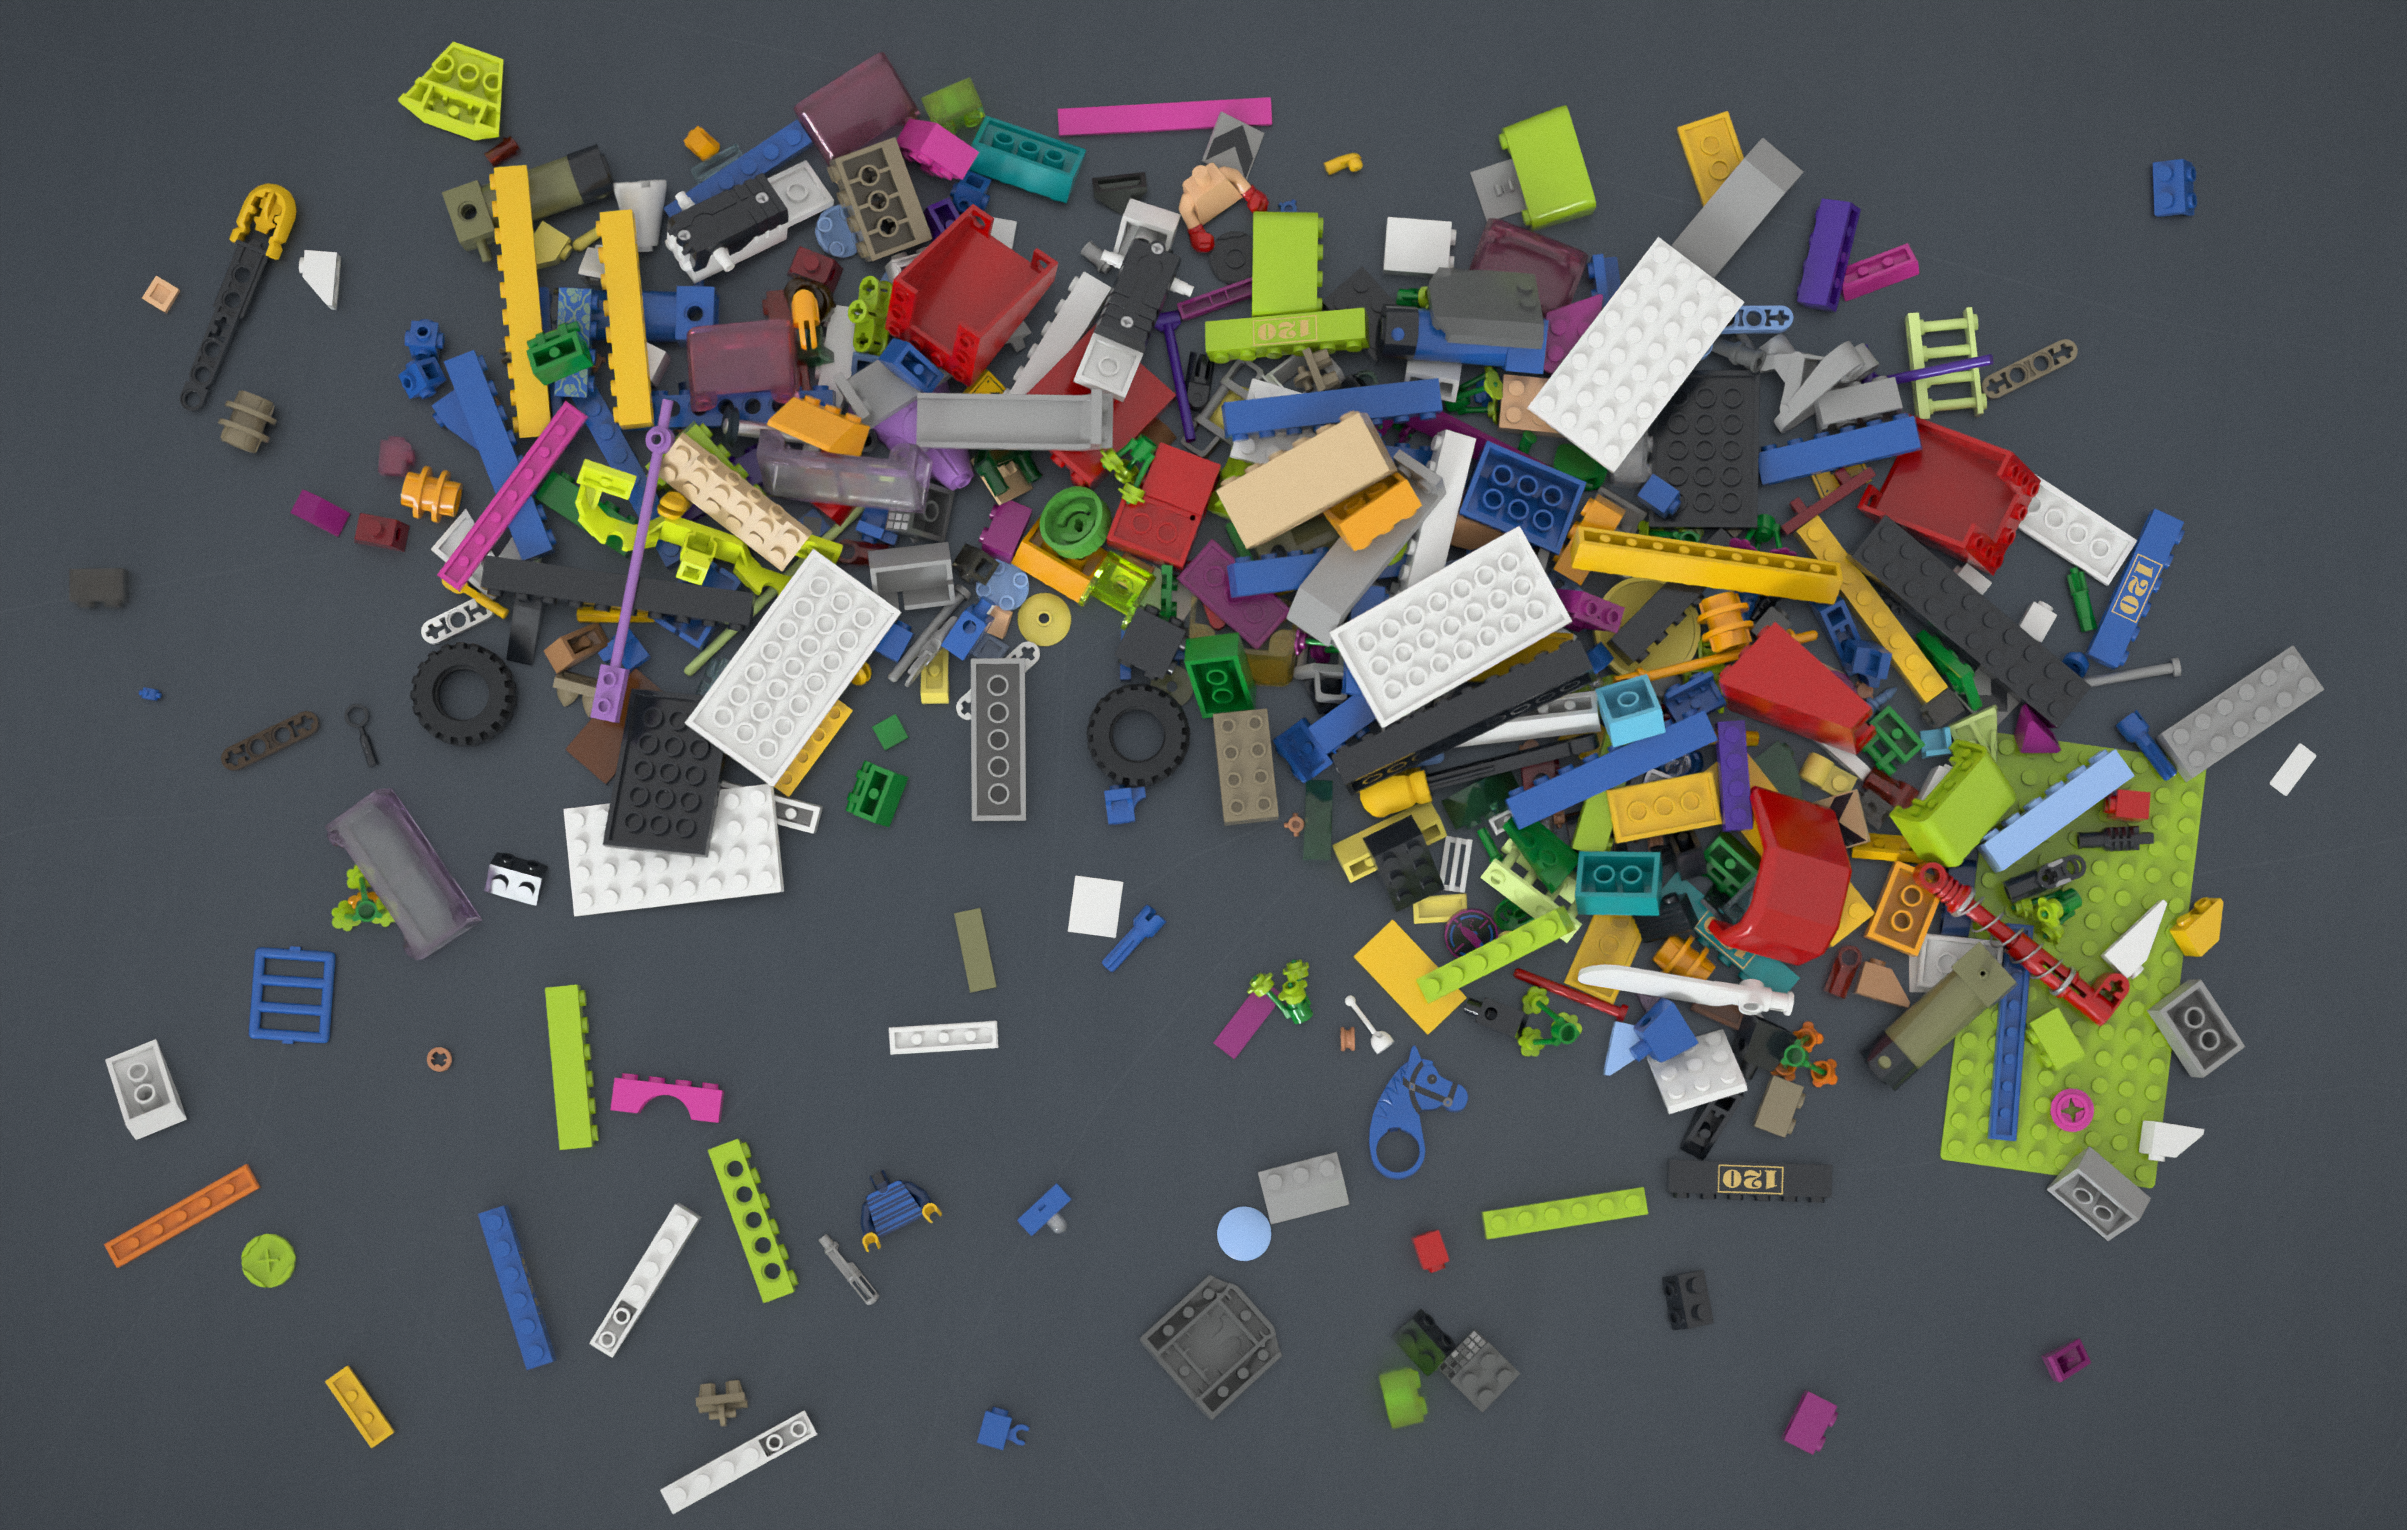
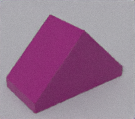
M302 489L290 512L338 538L351 515L340 507Z
M2024 704L2021 707L2014 733L2020 753H2058L2061 751L2054 732L2027 704Z
M2080 1338L2041 1356L2052 1380L2056 1382L2066 1380L2091 1363Z

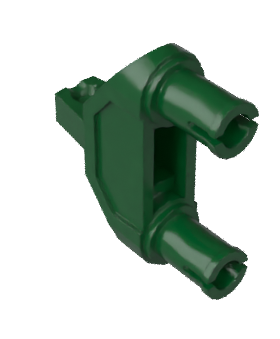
M976 449L974 469L978 476L985 478L995 497L1004 494L1010 489L998 468L1004 464L1006 466L1011 461L1018 465L1028 485L1043 477L1031 458L1033 455L1032 450Z

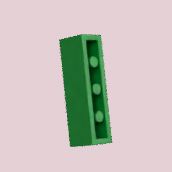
M552 471L535 498L589 533L578 521L579 512L575 502L579 487L573 484L575 479L563 471L560 474ZM606 500L604 504L600 501L598 502V506L608 517L633 525L638 524L639 520L633 516L628 515L625 518L618 513L620 508L610 501ZM609 535L607 537L605 545L628 559L633 550L623 551V540L619 536Z

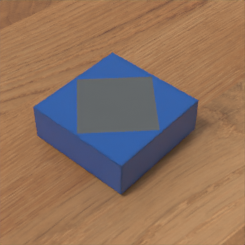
M815 508L797 520L812 531V535L822 537L830 529L829 525Z

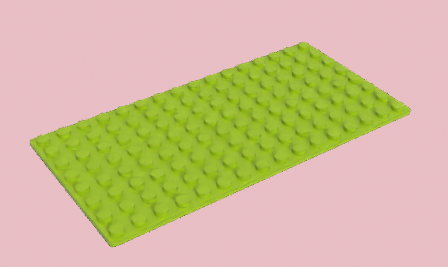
M1997 733V765L2015 790L2017 797L2014 804L2007 809L1991 829L1997 828V830H2000L2003 827L2001 824L2003 820L2017 812L2019 814L2025 812L2022 808L2024 805L2039 796L2043 799L2047 796L2044 791L2056 782L2058 783L2062 780L2065 783L2068 781L2066 775L2082 765L2087 767L2090 765L2088 759L2104 749L2109 752L2114 750V748L2058 741L2061 751L2058 753H2020L2014 735ZM2116 749L2135 776L2115 790L2151 792L2148 820L2141 822L2106 820L2107 813H2103V798L2003 871L1994 873L1978 851L1974 900L1978 902L1982 897H1985L1981 906L1996 918L2004 912L2000 920L2004 924L2034 926L2033 941L2039 945L2043 943L2042 948L2059 961L2063 959L2062 963L2066 967L2073 966L2079 972V977L2090 986L2094 984L2101 974L2106 972L2116 973L2100 955L2156 902L2164 899L2167 906L2148 958L2142 964L2144 970L2134 979H2131L2130 976L2127 978L2130 984L2127 996L2102 1026L2096 1025L2065 999L2053 996L2049 992V987L2041 980L2029 977L2026 1023L2053 1007H2058L2085 1055L2059 1070L2053 1071L2051 1067L2046 1068L2039 1056L2042 1053L2037 1043L2033 1045L2026 1034V1030H2028L2026 1025L2016 1141L1987 1139L1998 1003L1991 1009L1987 1008L1955 1036L1940 1157L1943 1160L2058 1176L2076 1155L2090 1146L2137 1187H2154L2158 1161L2149 1160V1154L2139 1153L2143 1120L2163 1123L2172 1048L2147 1010L2180 986L2184 953L2169 930L2177 924L2176 920L2180 916L2189 913L2206 770L2188 782L2184 781L2178 771L2175 776L2165 781L2143 752ZM2139 826V832L2154 833V844H2139L2140 850L2106 852L2102 848L2078 849L2077 846L2078 832H2101L2105 827ZM2075 854L2082 857L2086 862V872L2083 876L2030 897L2034 899L2054 893L2059 889L2064 892L2069 888H2073L2079 893L2082 899V906L2074 910L2075 915L2061 925L2065 933L2059 939L2060 943L2056 945L2053 942H2047L2040 935L2038 926L2041 923L2037 917L2039 904L2033 905V913L2028 914L2027 919H2023V917L2019 919L2017 915L2013 914L2010 901L2004 891L2003 881L2062 857ZM2068 861L2067 870L2073 874L2074 866ZM2077 861V863L2079 864V872H2080V870H2081V864L2079 863V861ZM2047 875L2042 876L2043 881L2048 879ZM1973 921L1972 927L1974 930L1982 929V927H1980L1977 923ZM1970 927L1968 938L1990 940L1991 934L1985 930L1972 932ZM2111 981V982H2110V985H2111V987H2112L2111 990H2112V991H2115L2116 987L2113 985L2114 982ZM2068 985V986H2069L2072 990H2074L2077 994H2080V993H2079L2078 991H2076L2073 987H2071L2070 985ZM2101 990L2099 992L2101 995H2103L2105 998L2111 1001L2112 998L2106 994L2107 991ZM2066 1089H2078L2090 1097L2094 1106V1115L2086 1128L2077 1132H2068L2054 1124L2050 1114L2051 1101L2059 1092ZM2070 1098L2069 1107L2061 1110V1113L2070 1114L2072 1122H2074V1113L2083 1110V1108L2074 1107Z

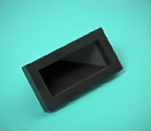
M1145 172L1092 178L1094 198L1122 216L1130 198L1139 201L1147 192Z

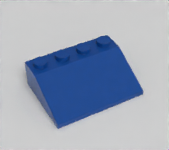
M1487 441L1478 455L1458 514L1503 533H1507L1520 526L1529 544L1559 555L1587 482Z

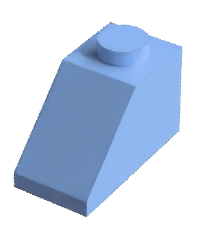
M1617 1021L1613 1022L1603 1075L1610 1076L1635 1060L1629 1051V1048L1640 1041L1633 1030L1635 1025Z

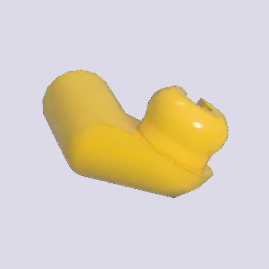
M1354 152L1331 159L1324 163L1327 174L1331 175L1348 167L1350 171L1356 172L1363 167L1361 156Z

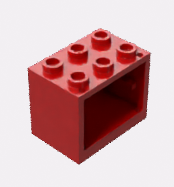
M1160 442L1158 448L1153 453L1156 457L1148 467L1150 470L1148 473H1145L1139 488L1145 491V496L1202 516L1203 523L1210 498L1220 478L1221 465ZM1191 516L1190 519L1195 520V517Z
M1145 495L1143 496L1145 502L1138 501L1136 505L1132 503L1127 504L1126 500L1121 499L1107 536V546L1160 566L1173 565V571L1182 573L1202 525V516ZM1194 516L1195 520H1191L1190 517Z

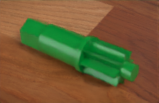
M2078 567L2070 569L2071 574L2067 575L2081 632L2097 629L2084 571L2079 572Z

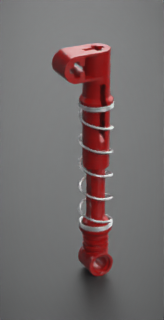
M1922 862L1915 867L1913 871L1914 882L1919 887L1934 894V897L1939 898L1942 903L1944 902L1947 906V911L1953 917L1968 916L1971 919L1970 927L1972 932L1987 931L1991 934L1990 945L1992 948L2006 946L2004 952L2010 956L2012 963L2022 965L2029 971L2032 979L2041 980L2049 987V992L2053 996L2065 999L2096 1025L2102 1026L2107 1022L2127 996L2130 984L2124 975L2106 972L2101 974L2094 984L2090 986L2079 977V972L2073 966L2066 967L2062 963L2063 959L2059 961L2042 948L2043 943L2039 945L2023 933L2024 928L2015 933L2000 920L2004 912L1996 918L1982 907L1981 903L1985 897L1976 902L1974 900L1976 890L1969 885L1959 884V881L1954 880V877L1949 875L1942 865L1935 862ZM1931 868L1935 875L1934 879L1928 883L1925 880L1924 874L1927 869ZM1973 921L1977 923L1980 927H1982V929L1974 930L1972 927ZM1992 938H1996L2002 944L1994 946L1992 944ZM2111 981L2114 982L2113 985L2116 987L2115 991H2112V990H2111V989H2112V987H2111V985H2110V982H2111ZM2068 985H2070L2071 987H2073V988H2074L2076 991H2078L2080 994H2077V993H2076L2074 990H2072ZM2101 990L2107 991L2106 994L2112 998L2111 1001H2109L2099 992Z

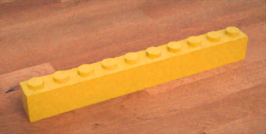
M527 165L495 167L494 174H489L490 188L491 190H496L497 201H492L493 217L499 218V228H494L496 244H501L502 255H497L498 271H504L505 282H500L501 298H506L507 309H502L503 324L509 325L510 336H505L506 352H511L512 363H507L508 377L509 379H514L515 390H510L511 406L517 407V417H512L514 433H519V438L539 437L551 421L548 384L544 386L533 375L526 350H529L527 341L535 338L536 334L543 332Z
M1582 526L1577 527L1570 549L1571 565L1575 569L1816 603L1835 604L1843 582L1841 564L1839 562Z

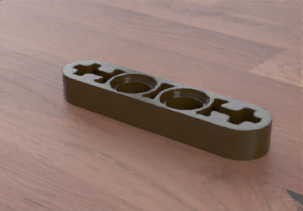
M300 712L226 748L221 754V762L225 768L231 771L242 770L314 735L320 728V720L312 712ZM304 717L310 720L313 719L312 729L308 731L307 728H301L297 730L300 736L296 737V732L290 723L294 722V726L297 727L304 723ZM280 728H287L289 730L290 738L287 742L280 743L277 741L276 732ZM261 739L265 742L266 749L262 754L256 755L253 753L251 746L255 740ZM245 745L246 752L251 759L248 760L247 756H243L237 760L238 765L236 766L233 763H228V760L231 758L230 753L233 752L239 755L245 752L241 748Z

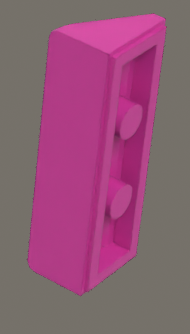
M1904 244L1848 265L1841 290L1844 300L1855 299L1918 275V261L1909 244Z

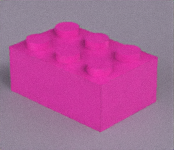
M909 119L897 138L903 159L911 163L915 161L921 165L919 169L931 177L935 175L941 179L945 177L948 180H952V178L963 180L979 153L934 122Z

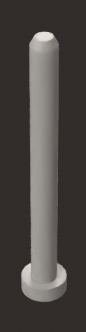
M957 583L954 587L956 604L945 605L889 673L888 679L890 681L896 682L918 656L921 648L936 630L941 628L963 599L967 601L970 599L972 594L965 587Z
M2177 657L2171 658L2170 663L2095 675L2082 679L2092 687L2171 673L2174 677L2181 676V665Z

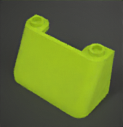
M1566 105L1502 128V134H1499L1498 137L1502 150L1507 149L1508 153H1511L1525 200V210L1521 211L1525 226L1530 225L1533 232L1594 213L1596 208L1594 192Z

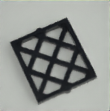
M1713 883L1700 903L1719 921L1733 924L1732 921H1735V924L1741 922L1745 912L1724 892L1721 894Z

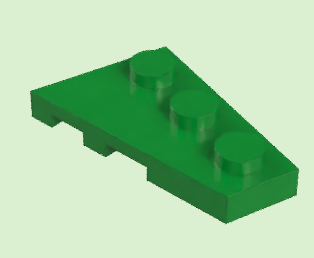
M1162 565L1160 614L1167 618H1170V616L1177 617V602H1172V591L1178 590V581L1176 580L1178 575H1173V565Z
M1924 629L1915 636L1922 653L1941 675L1946 674L1953 689L1958 694L1962 692L1966 694L1968 706L1974 712L1983 705L1973 680L1975 673L1967 663L1962 664L1953 650L1949 649L1947 651L1937 636H1931Z
M1511 816L1504 824L1503 828L1549 892L1553 894L1578 864L1579 854L1539 821L1522 829H1517Z

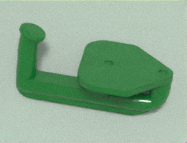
M1524 431L1518 450L1529 454L1532 444L1537 441L1535 434L1530 431ZM1571 444L1559 445L1554 463L1549 465L1556 470L1587 482L1583 492L1600 488L1608 472L1604 466L1580 448Z

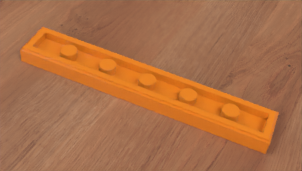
M245 1164L105 1243L104 1246L116 1268H119L261 1187L249 1165Z

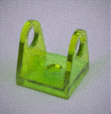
M1110 551L1083 592L1078 605L1084 607L1092 597L1097 598L1126 615L1120 629L1126 631L1137 607L1144 605L1157 577ZM1117 582H1123L1128 589H1122Z

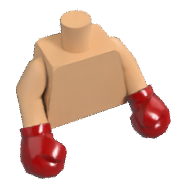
M1209 163L1207 166H1196L1192 171V176L1183 182L1184 193L1180 200L1179 212L1188 227L1187 232L1192 248L1196 252L1207 253L1212 251L1215 242L1214 237L1203 228L1204 224L1243 197L1247 201V206L1252 213L1253 211L1266 212L1269 201L1267 196L1256 189L1253 184L1250 185L1237 169L1225 166L1218 168L1214 163Z

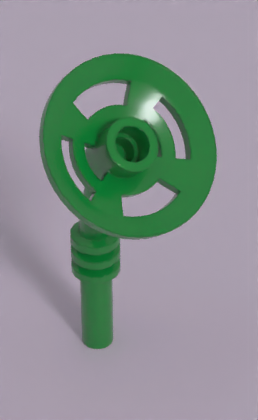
M1485 826L1477 830L1490 856L1489 862L1492 863L1496 858L1502 863L1504 855L1499 853L1487 827ZM1508 898L1496 907L1493 914L1495 924L1505 931H1513L1535 920L1531 916L1526 920L1518 922V919L1526 917L1528 913ZM1501 912H1503L1504 916L1508 919V921H1505L1500 917Z

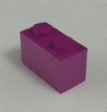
M1012 500L1001 505L994 504L989 519L992 520L989 528L984 527L979 538V542L982 543L981 553L1011 565L1030 522L1033 509Z
M1805 1390L1781 1439L1812 1455L1815 1450L1819 1452L1826 1440L1823 1434L1827 1426L1832 1427L1837 1419L1838 1412L1835 1411L1837 1406Z

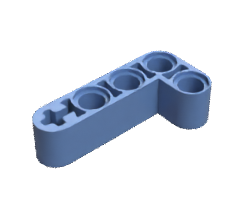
M1741 306L1732 318L1733 324L1726 326L1721 334L1783 333L1792 324L1793 313L1786 306ZM1751 313L1757 315L1760 320L1759 325H1749L1746 316ZM1778 314H1781V318L1786 319L1782 325H1779L1777 320H1770L1767 326H1765L1766 318L1774 319ZM1713 344L1705 353V355L1701 358V360H1704L1709 355L1713 348Z

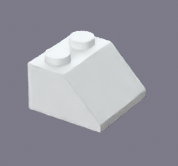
M1130 198L1122 217L1113 252L1125 257L1131 241L1135 238L1141 241L1144 239L1149 240V244L1159 240L1165 244V251L1171 250L1181 214Z

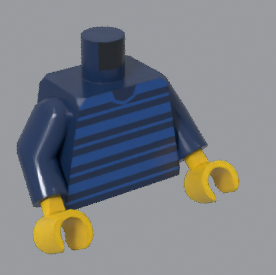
M882 1170L869 1177L876 1192L866 1196L867 1200L862 1204L860 1219L863 1233L862 1243L866 1252H869L868 1246L873 1242L880 1249L881 1244L878 1238L922 1217H925L929 1223H932L930 1219L931 1213L937 1212L941 1216L942 1212L933 1203L926 1190L911 1181L903 1182L901 1179L891 1184L885 1171Z

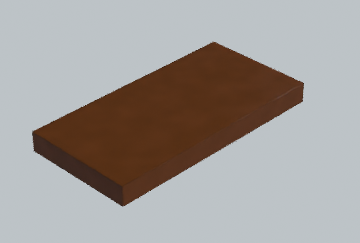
M636 668L628 676L619 723L592 718L565 749L606 785L616 774L631 688L662 691Z

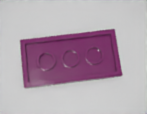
M1211 539L1176 580L1233 631L1239 632L1240 637L1257 651L1285 620L1290 607L1274 593L1231 598L1227 565L1235 563V558L1215 540Z

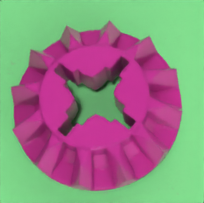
M2066 1089L2059 1092L2051 1101L2050 1114L2054 1124L2068 1132H2077L2086 1128L2092 1121L2094 1106L2092 1100L2085 1092L2078 1089ZM2070 1098L2074 1107L2083 1108V1110L2074 1113V1122H2072L2070 1114L2061 1113V1110L2069 1107Z

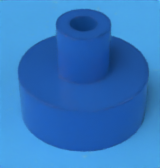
M2069 652L2062 660L2065 665L2081 678L2085 676L2089 669V662L2082 652Z

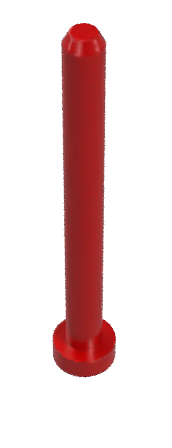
M1516 968L1513 974L1516 979L1545 988L1550 992L1617 1017V1022L1623 1023L1629 1007L1623 1003L1619 1007L1520 968Z

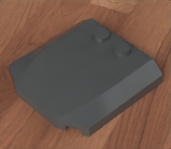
M1439 267L1429 281L1427 296L1432 325L1436 330L1444 331L1446 334L1445 340L1448 343L1542 349L1544 321L1535 274Z
M1208 1275L1139 1338V1341L1151 1356L1210 1420H1213L1282 1357L1274 1326L1238 1286Z

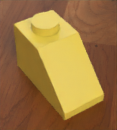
M544 221L541 222L534 233L537 269L559 265L561 260L565 261L573 250L571 246L572 240Z

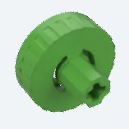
M1081 486L1066 488L1053 496L1046 504L1040 518V533L1043 540L1059 555L1070 559H1080L1091 555L1105 542L1111 528V511L1108 505L1091 489Z

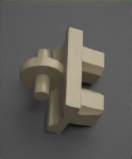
M1310 348L1302 350L1310 371H1306L1305 366L1297 368L1299 375L1293 379L1297 388L1304 387L1306 393H1310L1314 390L1312 387L1314 382L1318 392L1336 390L1341 387L1336 371L1321 375V369L1333 365L1327 349L1313 353Z
M739 1380L725 1382L726 1394L716 1395L715 1384H701L699 1397L696 1398V1406L699 1409V1413L709 1412V1420L719 1419L721 1427L727 1426V1418L737 1417L736 1409L748 1408V1400Z

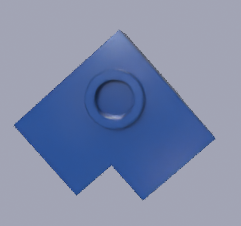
M867 502L863 515L856 527V532L862 536L861 541L871 545H876L877 542L896 548L899 536L885 530L889 509Z
M628 628L622 664L625 669L630 670L629 673H632L635 668H639L652 657L634 632ZM616 634L607 643L608 646L598 652L606 664L611 662Z
M1847 639L1842 665L1850 672L1858 673V679L1868 687L1879 688L1880 680L1887 679L1892 653L1876 641Z
M1125 784L1109 786L1110 790L1104 791L1108 824L1116 825L1136 822L1135 807L1141 800L1146 799L1145 787L1126 788Z

